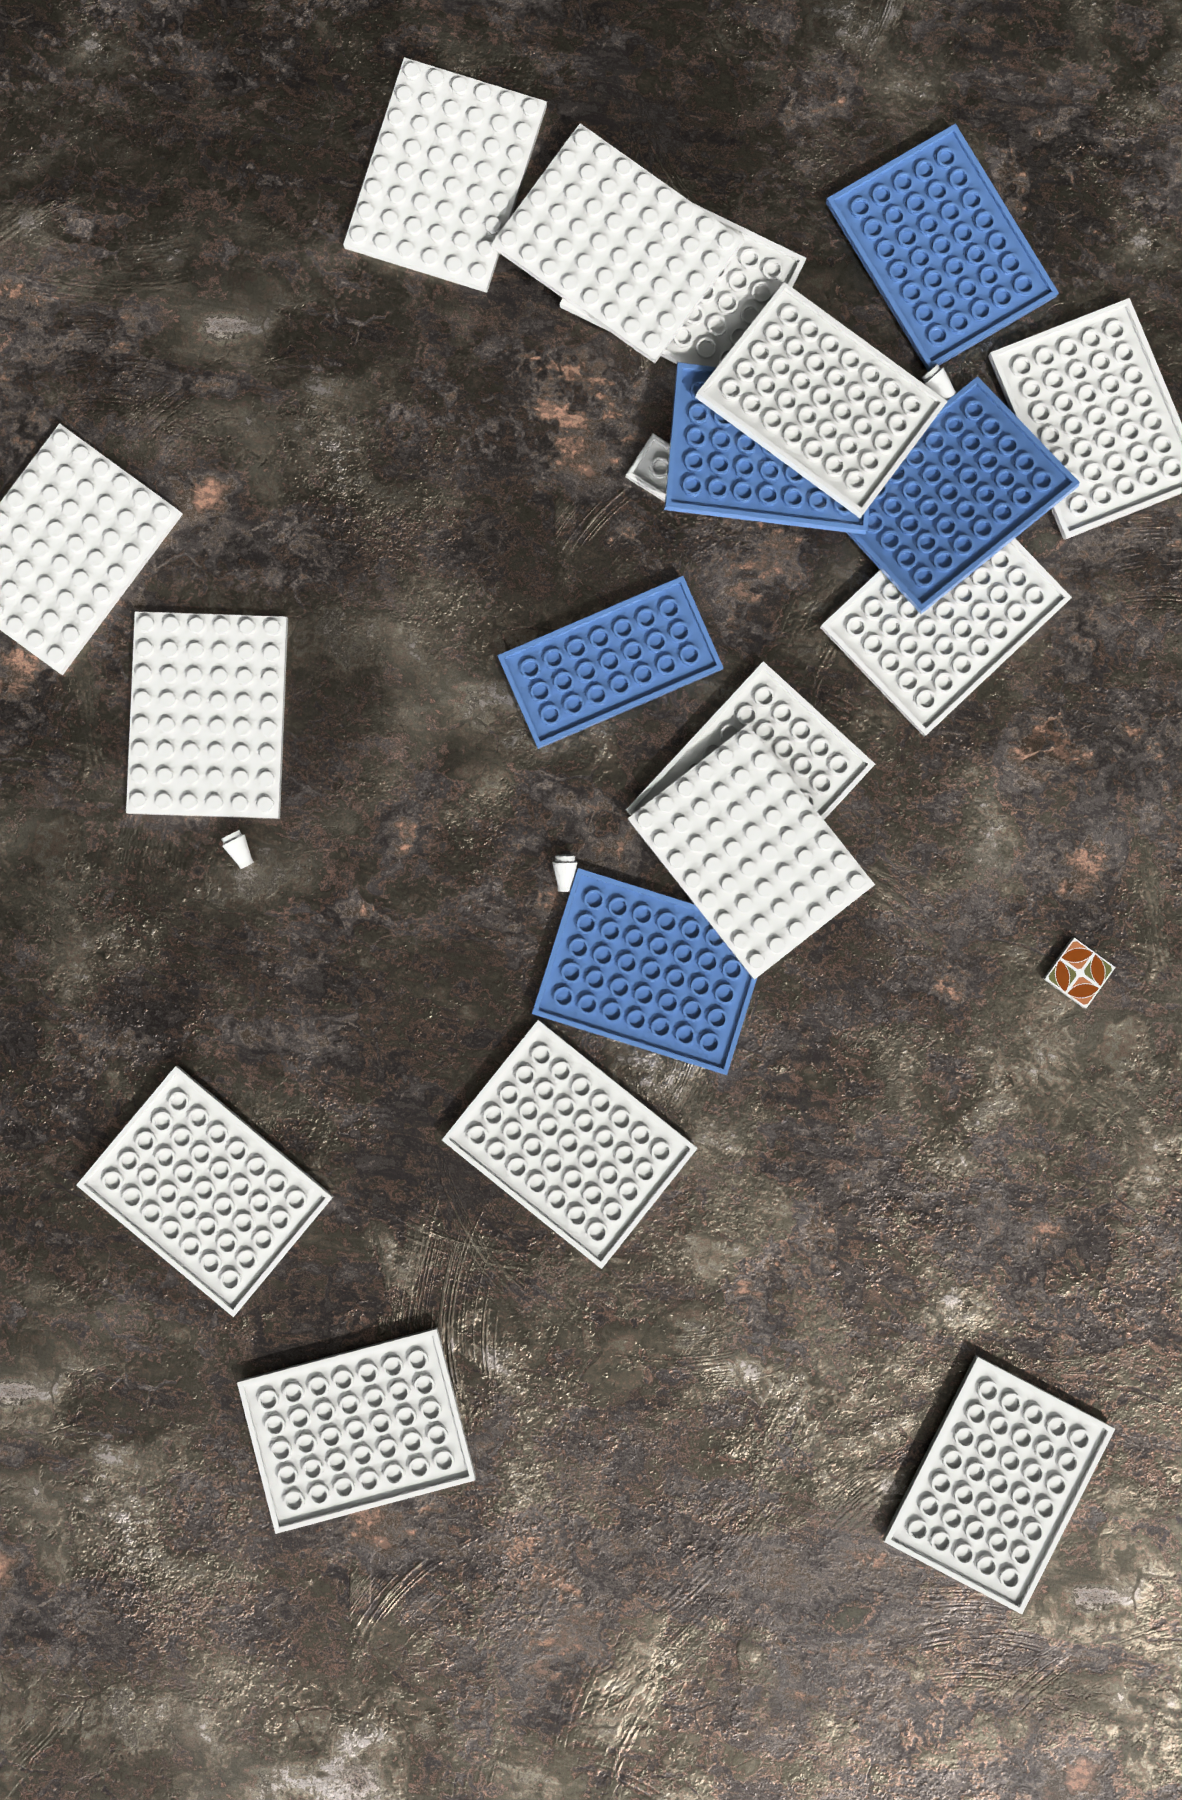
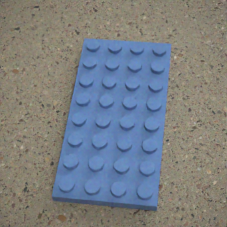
M684 576L497 655L537 749L698 681L724 668Z

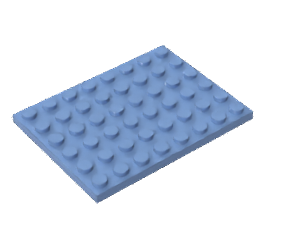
M956 123L826 199L825 203L928 372L937 364L940 366L1056 298L1059 294Z
M677 363L664 510L865 535L867 533L869 507L861 518L857 517L695 398L699 389L717 367Z
M978 376L947 400L946 405L869 506L867 533L865 535L847 533L920 614L1073 492L1080 484L1071 472Z
M578 868L532 1014L727 1075L757 978L754 980L694 904Z

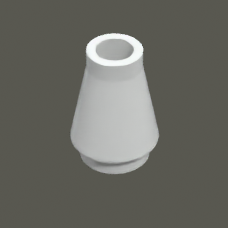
M938 364L922 377L925 382L924 384L945 400H949L957 393L944 367L940 368Z
M240 830L221 839L224 844L222 847L238 864L240 869L254 863L245 834L242 835Z
M555 855V861L552 863L557 881V891L570 892L578 862L575 861V855Z

